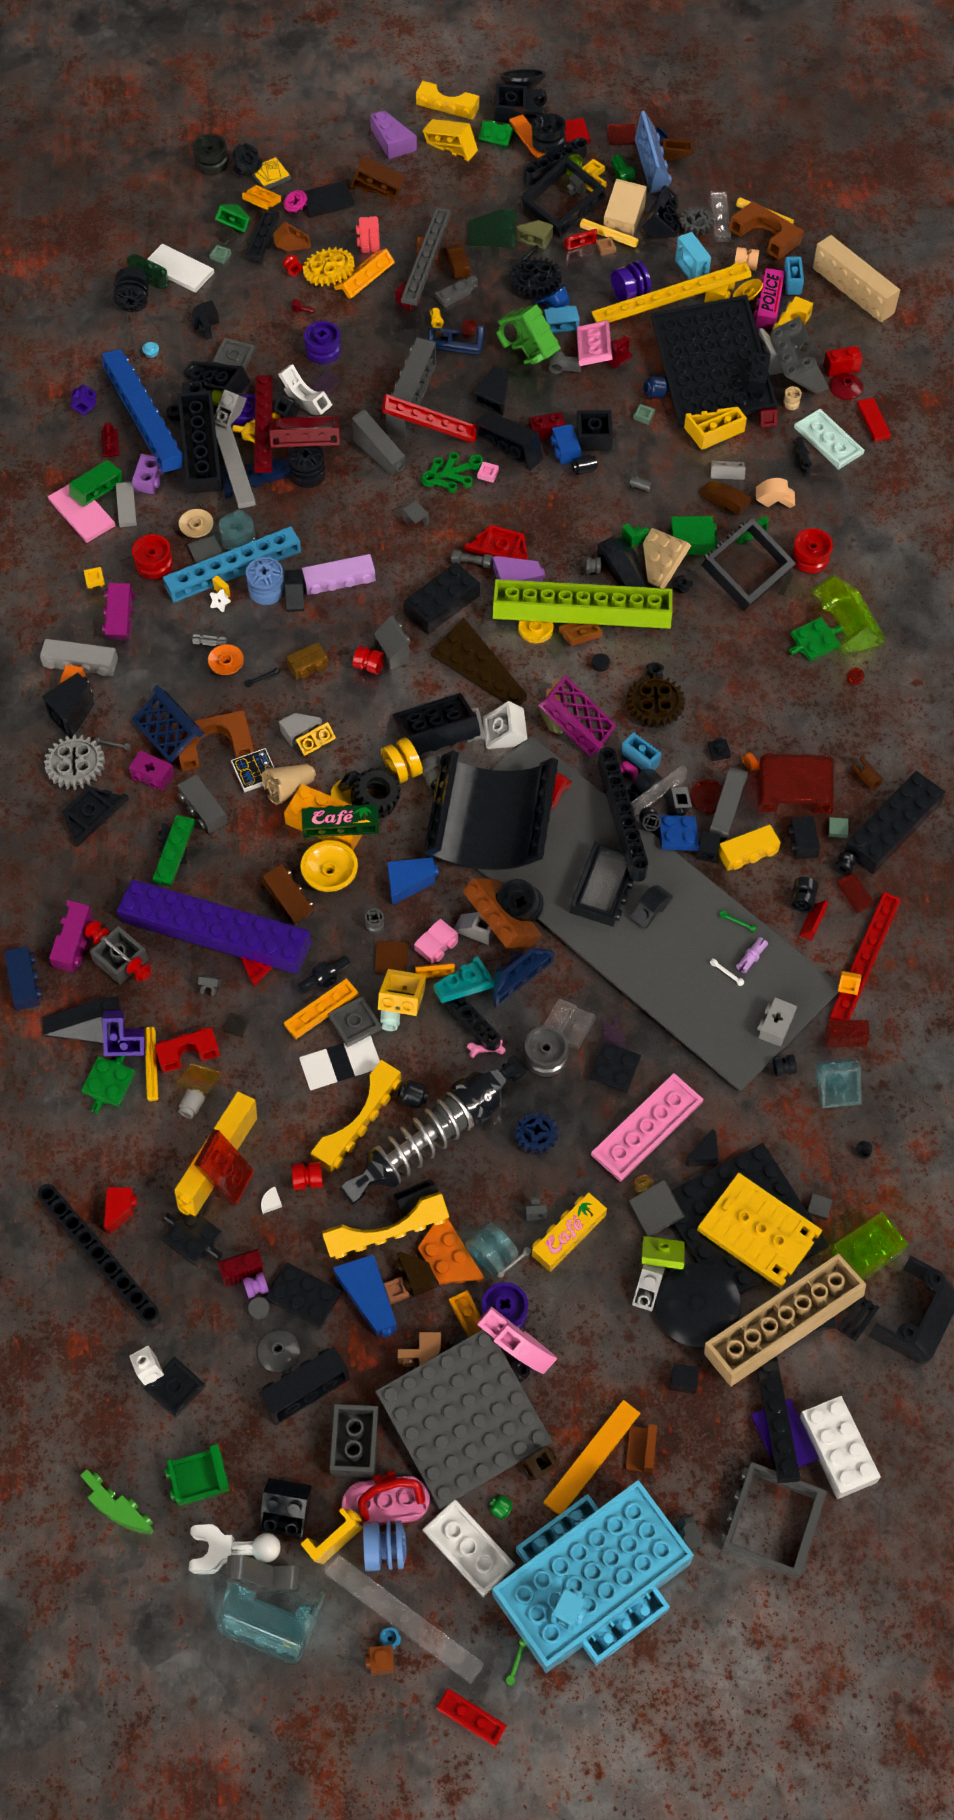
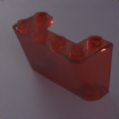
M766 753L761 756L756 771L757 811L776 812L778 803H815L813 813L832 814L834 808V759L826 754L778 755Z

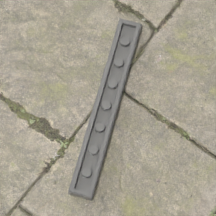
M215 423L217 442L238 508L255 506V499L231 425L227 428Z

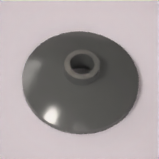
M282 1330L268 1333L263 1337L258 1346V1358L261 1365L275 1373L290 1370L297 1363L300 1356V1346L297 1339L291 1333ZM281 1346L282 1350L280 1352H275V1347Z

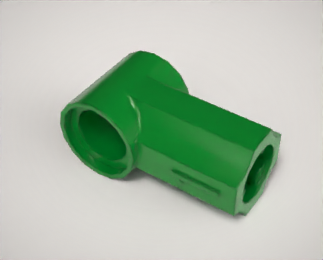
M616 154L611 159V164L616 172V178L628 182L634 181V168L628 165L624 156Z

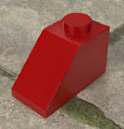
M132 1187L107 1188L104 1228L107 1234H112L133 1215L134 1207H137L138 1196L134 1194Z

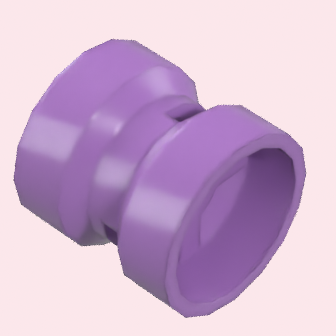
M263 1272L256 1274L255 1278H243L249 1299L255 1297L258 1292L262 1294L269 1292Z

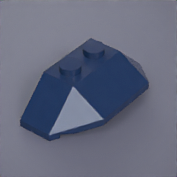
M526 948L521 952L514 953L506 964L499 965L495 971L494 1006L497 1008L554 962V952L547 949Z

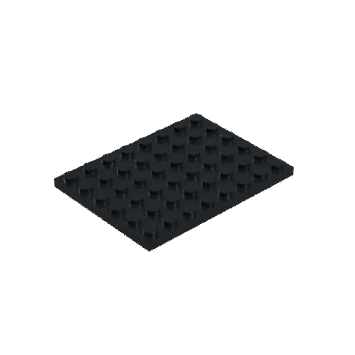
M747 295L650 313L679 428L684 427L687 413L697 415L701 414L702 411L711 413L717 412V409L739 407L744 415L759 413L760 409L778 407L769 372L764 394L748 392L754 352L763 353Z

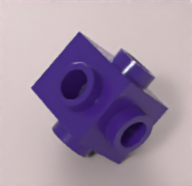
M82 384L71 393L70 407L85 415L94 408L96 392Z

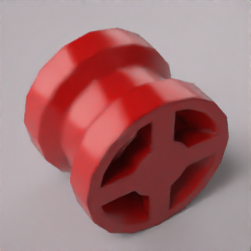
M289 255L283 261L284 267L291 276L298 275L303 269L296 255Z

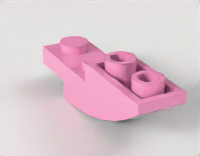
M492 1306L478 1321L477 1325L491 1335L496 1344L522 1363L542 1374L557 1360V1357L526 1331L522 1332Z

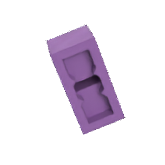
M141 454L132 479L134 491L154 494L156 488H159L160 475L164 473L154 456Z

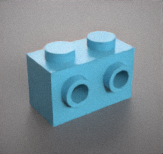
M572 1588L570 1591L564 1589L552 1613L551 1622L572 1633L576 1624H582L588 1608L585 1607L586 1600L582 1598L583 1594Z

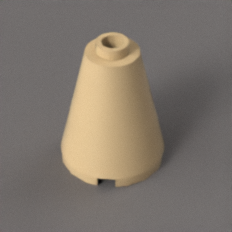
M308 764L268 768L262 772V783L264 789L269 790L268 798L277 805L296 794L301 784L307 786L313 782L316 773L314 768Z

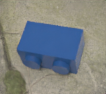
M572 424L552 428L550 442L555 447V457L559 458L560 464L571 463L574 458L581 457V448Z

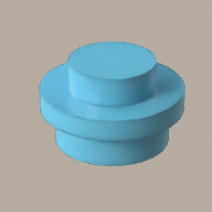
M148 342L143 345L142 350L147 357L153 358L157 356L159 346L154 342Z

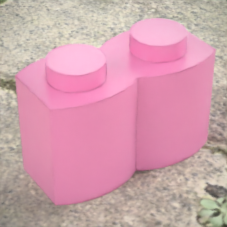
M439 919L415 942V951L431 964L436 961L439 962L444 957V952L449 948H454L458 943V933L442 919Z

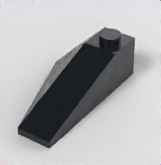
M191 361L183 371L184 375L196 381H202V384L213 390L224 391L225 389L231 392L243 393L250 383L243 366Z

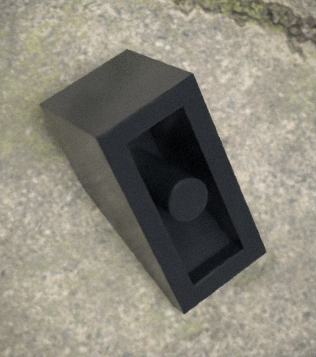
M285 570L287 612L304 611L302 570Z

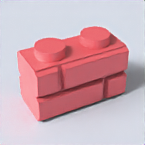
M360 217L359 224L356 225V233L360 235V237H357V247H361L362 253L380 250L378 217Z

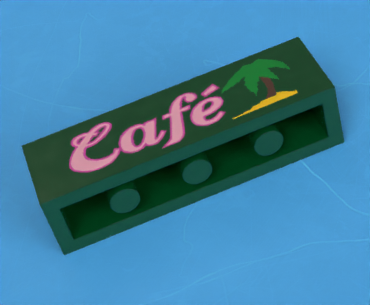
M378 804L302 809L303 838L379 834Z

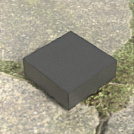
M812 1194L807 1212L810 1216L827 1221L833 1200Z

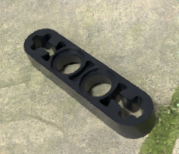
M464 997L454 1000L455 1002L458 1001L460 1008H458L456 1003L446 1002L448 1010L486 1050L495 1051L500 1047L501 1041L498 1032ZM464 1012H471L473 1014L470 1018L462 1017ZM481 1024L485 1028L482 1031H476L474 1027ZM488 1037H489L491 1040H494V1039H495V1043H493V1042H489V1043H488Z

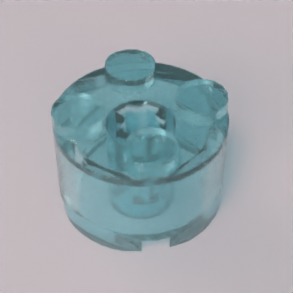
M242 510L229 513L219 520L221 542L228 551L255 541L254 522Z

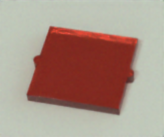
M634 124L608 125L607 137H609V145L636 144Z

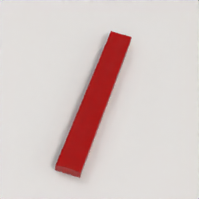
M883 892L849 970L850 973L861 974L858 994L840 992L830 1014V1020L848 1026L901 898Z

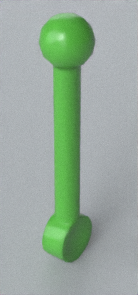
M522 1638L519 1640L520 1647L511 1674L506 1678L508 1685L515 1683L514 1676L523 1649L526 1646Z

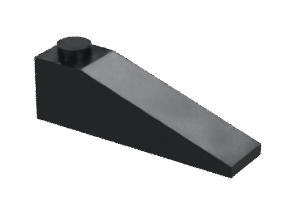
M666 185L663 187L641 226L644 232L652 237H676L680 229V224L677 223L679 214L676 212L678 198Z
M612 536L598 544L597 557H600L601 563L620 586L647 587L636 552L626 540Z
M119 997L98 999L42 1017L44 1036L67 1040L71 1038L81 1040L82 1042L93 1041L103 1044V1012L105 1010H122Z

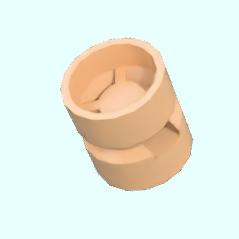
M737 247L735 263L746 262L750 271H756L759 250L750 249L747 251L746 248Z

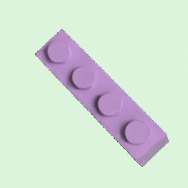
M370 554L302 568L307 595L376 581L375 569Z

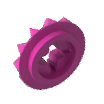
M301 190L291 192L284 200V208L290 213H297L298 210H302L303 206H307V195Z

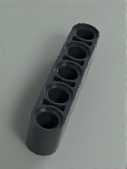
M576 138L566 143L562 150L555 153H547L524 166V183L534 185L566 156L574 163L584 159L587 156V140Z

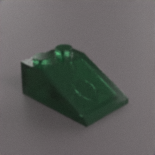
M500 209L469 220L468 246L515 247L517 210Z

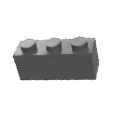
M197 774L178 784L179 793L177 795L180 801L188 805L189 813L197 817V823L202 830L205 828L208 834L228 823L225 811Z

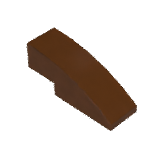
M663 138L662 143H660L664 151L663 158L667 162L693 155L694 141Z
M460 244L444 246L454 278L470 276V263L463 247Z
M709 481L699 490L701 495L722 510L726 511L729 509L738 516L750 507L751 497L727 484Z

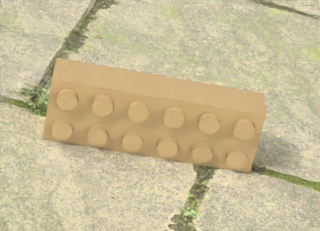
M832 235L817 244L813 269L816 272L820 273L878 321L883 322L895 313L900 289Z

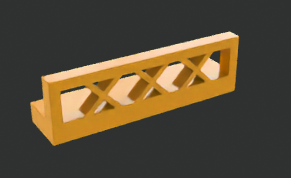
M387 248L378 250L351 272V276H347V279H342L341 283L338 282L333 287L335 290L343 289L348 299L353 298L395 262Z

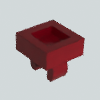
M776 407L759 410V426L761 428L777 426L778 409Z

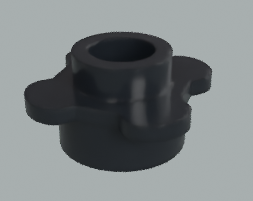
M680 575L677 581L672 583V586L678 593L683 594L687 593L689 587L693 586V581Z
M658 662L647 664L646 668L648 671L646 675L650 679L653 678L654 674L657 678L663 675V665Z

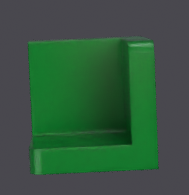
M627 523L622 526L621 537L633 548L645 540L649 529L648 527L641 529L639 526L632 528Z

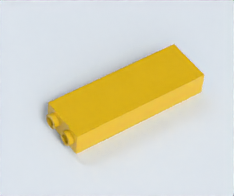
M240 1092L236 1093L175 1188L177 1207L183 1214H191L196 1217L257 1120L255 1099Z

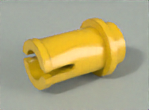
M432 308V311L430 310L431 325L434 328H442L444 321L441 318L440 310Z

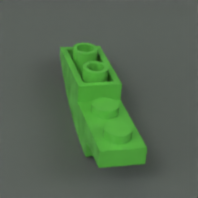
M85 1470L80 1475L94 1491L88 1499L106 1517L127 1529L151 1535L154 1532L151 1527L153 1522L145 1513L141 1516L136 1509L139 1506L131 1497L126 1499L121 1495L118 1498L110 1488L105 1490L101 1485L103 1480L96 1472L91 1474L88 1470Z

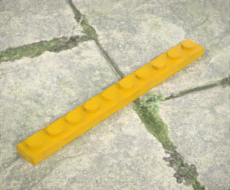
M743 262L591 311L595 323L607 320L610 323L751 277V271L747 263Z

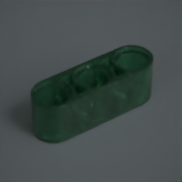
M137 254L127 257L128 267L138 268L145 272L150 285L158 289H165L169 286L166 268Z

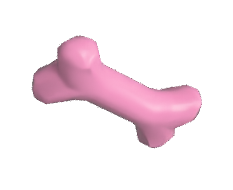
M501 1039V1045L495 1051H488L482 1045H476L473 1042L467 1045L471 1058L485 1052H497L503 1055L506 1050L502 1046L503 1041Z

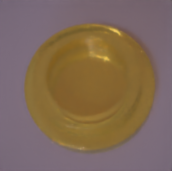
M646 1174L638 1176L634 1180L636 1192L643 1193L654 1185L653 1179Z

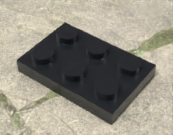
M287 1262L266 1296V1300L321 1329L342 1291Z

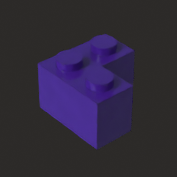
M105 1010L103 1012L104 1056L144 1055V1029H124V1010Z

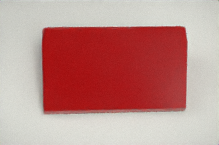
M597 229L567 237L563 241L565 248L568 251L596 243Z
M825 900L815 904L814 910L809 912L799 936L810 941L814 939L826 913L828 901Z

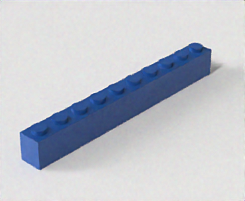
M121 349L102 353L104 370L162 472L182 468L183 452L178 449L176 440L172 439L169 428H166L164 419L160 418L157 407L153 406L150 396L148 397L145 386L141 385L139 376L135 375L134 367L129 364L127 355H124Z

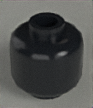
M407 1080L405 1083H401L397 1098L400 1099L402 1105L418 1109L422 1103L426 1104L429 1093L425 1092L426 1088L423 1083Z

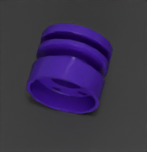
M638 260L627 264L626 267L623 266L612 270L610 277L611 285L620 302L650 293L651 279L645 265Z

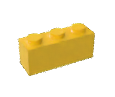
M767 825L720 843L718 855L727 871L737 870L750 862L755 863L763 857L775 855L779 851L781 842L772 826Z

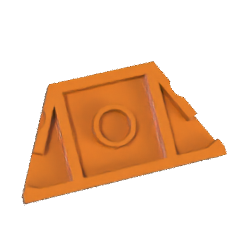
M446 1218V1222L440 1225L433 1224L418 1246V1252L424 1261L429 1262L438 1285L451 1282L484 1281L483 1274L449 1219Z

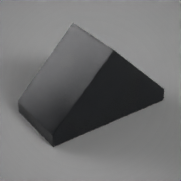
M714 1129L688 1155L685 1163L686 1166L717 1165L719 1154L716 1131Z

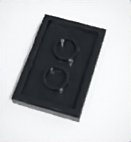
M345 181L303 191L308 198L305 208L309 217L355 206Z

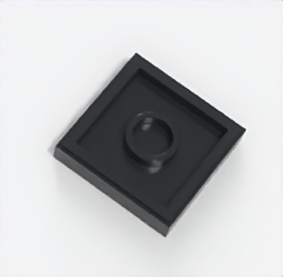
M174 1356L162 1369L164 1375L156 1381L149 1383L144 1389L176 1418L206 1385Z

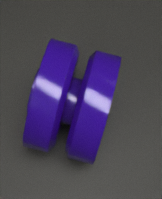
M317 321L310 324L304 332L306 355L309 360L318 364H329L337 360L341 354L340 330L338 327L327 321Z
M501 1282L494 1284L486 1291L482 1298V1316L492 1306L521 1330L527 1321L528 1300L523 1290L513 1283Z

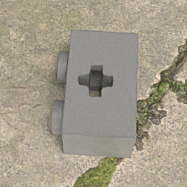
M776 997L772 1004L768 1003L764 1013L767 1014L765 1020L761 1019L757 1029L760 1031L759 1039L781 1047L797 1006Z

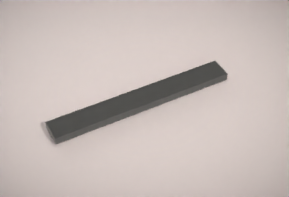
M435 209L402 294L401 303L417 306L450 220L451 210Z

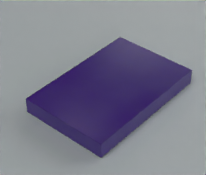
M791 1399L785 1401L798 1468L818 1461L819 1457ZM763 1409L751 1414V1418L774 1465Z

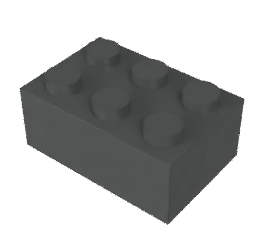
M334 1405L330 1460L331 1476L373 1478L372 1476H375L379 1423L378 1406Z

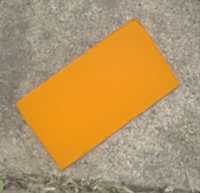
M453 962L415 966V973L426 975V978L445 977L455 973V965Z

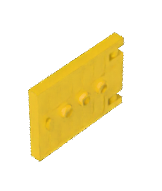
M740 1173L736 1175L697 1228L698 1232L780 1289L786 1283L785 1277H790L813 1246V1238L818 1239L823 1231ZM802 1229L807 1232L806 1235L800 1233ZM775 1267L780 1270L778 1274L772 1271Z

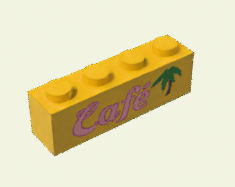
M590 1193L585 1197L580 1196L574 1203L575 1207L571 1211L566 1210L560 1217L561 1221L557 1225L552 1224L546 1231L547 1235L543 1239H537L532 1245V1257L548 1272H551L606 1216L607 1208Z

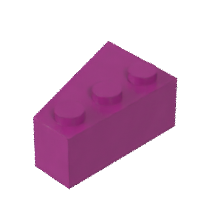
M108 583V589H105L107 606H104V616L106 617V623H103L102 630L108 640L130 639L131 613L134 611L132 599H135L136 594L129 583Z
M67 900L66 906H68L69 910L66 918L62 917L61 924H64L60 936L56 935L49 959L52 967L75 973L76 968L81 965L84 950L86 951L89 946V938L85 936V927L89 922H94V918L89 905Z

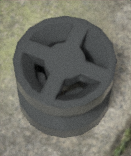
M586 557V574L596 573V575H600V557L595 559Z

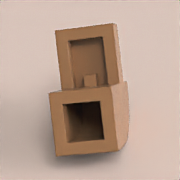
M419 1332V1349H398V1364L406 1367L415 1366V1364L420 1366L438 1356L441 1352V1332Z

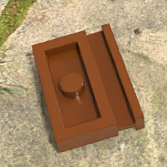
M568 623L559 626V633L563 634V637L570 646L603 636V631L596 624Z

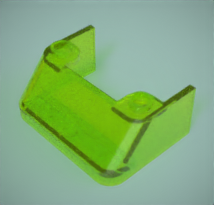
M833 574L811 591L813 595L821 599L822 608L826 612L830 611L833 613L837 622L842 626L846 638L840 645L849 653L855 654L880 646L886 642V638L855 587Z

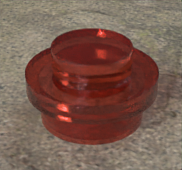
M471 319L465 320L462 324V332L466 335L475 334L477 332L475 328L477 327L476 322Z
M855 667L848 671L846 678L849 683L859 685L863 683L865 674L862 669Z

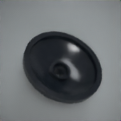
M518 69L503 72L500 76L508 85H521L528 88L544 80L546 72L536 69Z

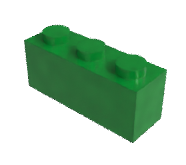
M106 460L92 470L85 472L79 478L72 480L69 483V496L85 507L115 488L116 483H122V471Z

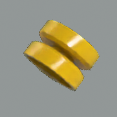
M404 737L397 740L395 746L389 744L381 748L385 767L389 775L393 774L395 776L394 780L397 779L399 781L398 785L406 782L408 775L415 778L423 773L419 756L408 738Z

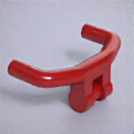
M394 1470L388 1471V1474L382 1476H372L375 1485L370 1487L358 1499V1509L362 1522L370 1520L366 1503L376 1494L397 1487L413 1488L417 1504L425 1503L421 1484L414 1479L396 1478Z

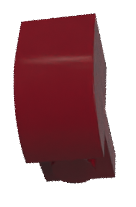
M627 336L611 342L612 360L606 361L611 367L618 368L632 358L633 355L629 352L630 339Z

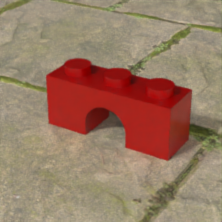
M212 1027L201 1028L191 1034H182L172 1040H162L154 1045L163 1073L182 1068L180 1058L186 1051L197 1052L201 1062L220 1056Z

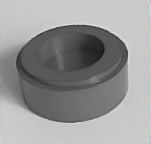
M256 1297L250 1301L248 1310L252 1318L261 1320L268 1316L270 1306L265 1298Z

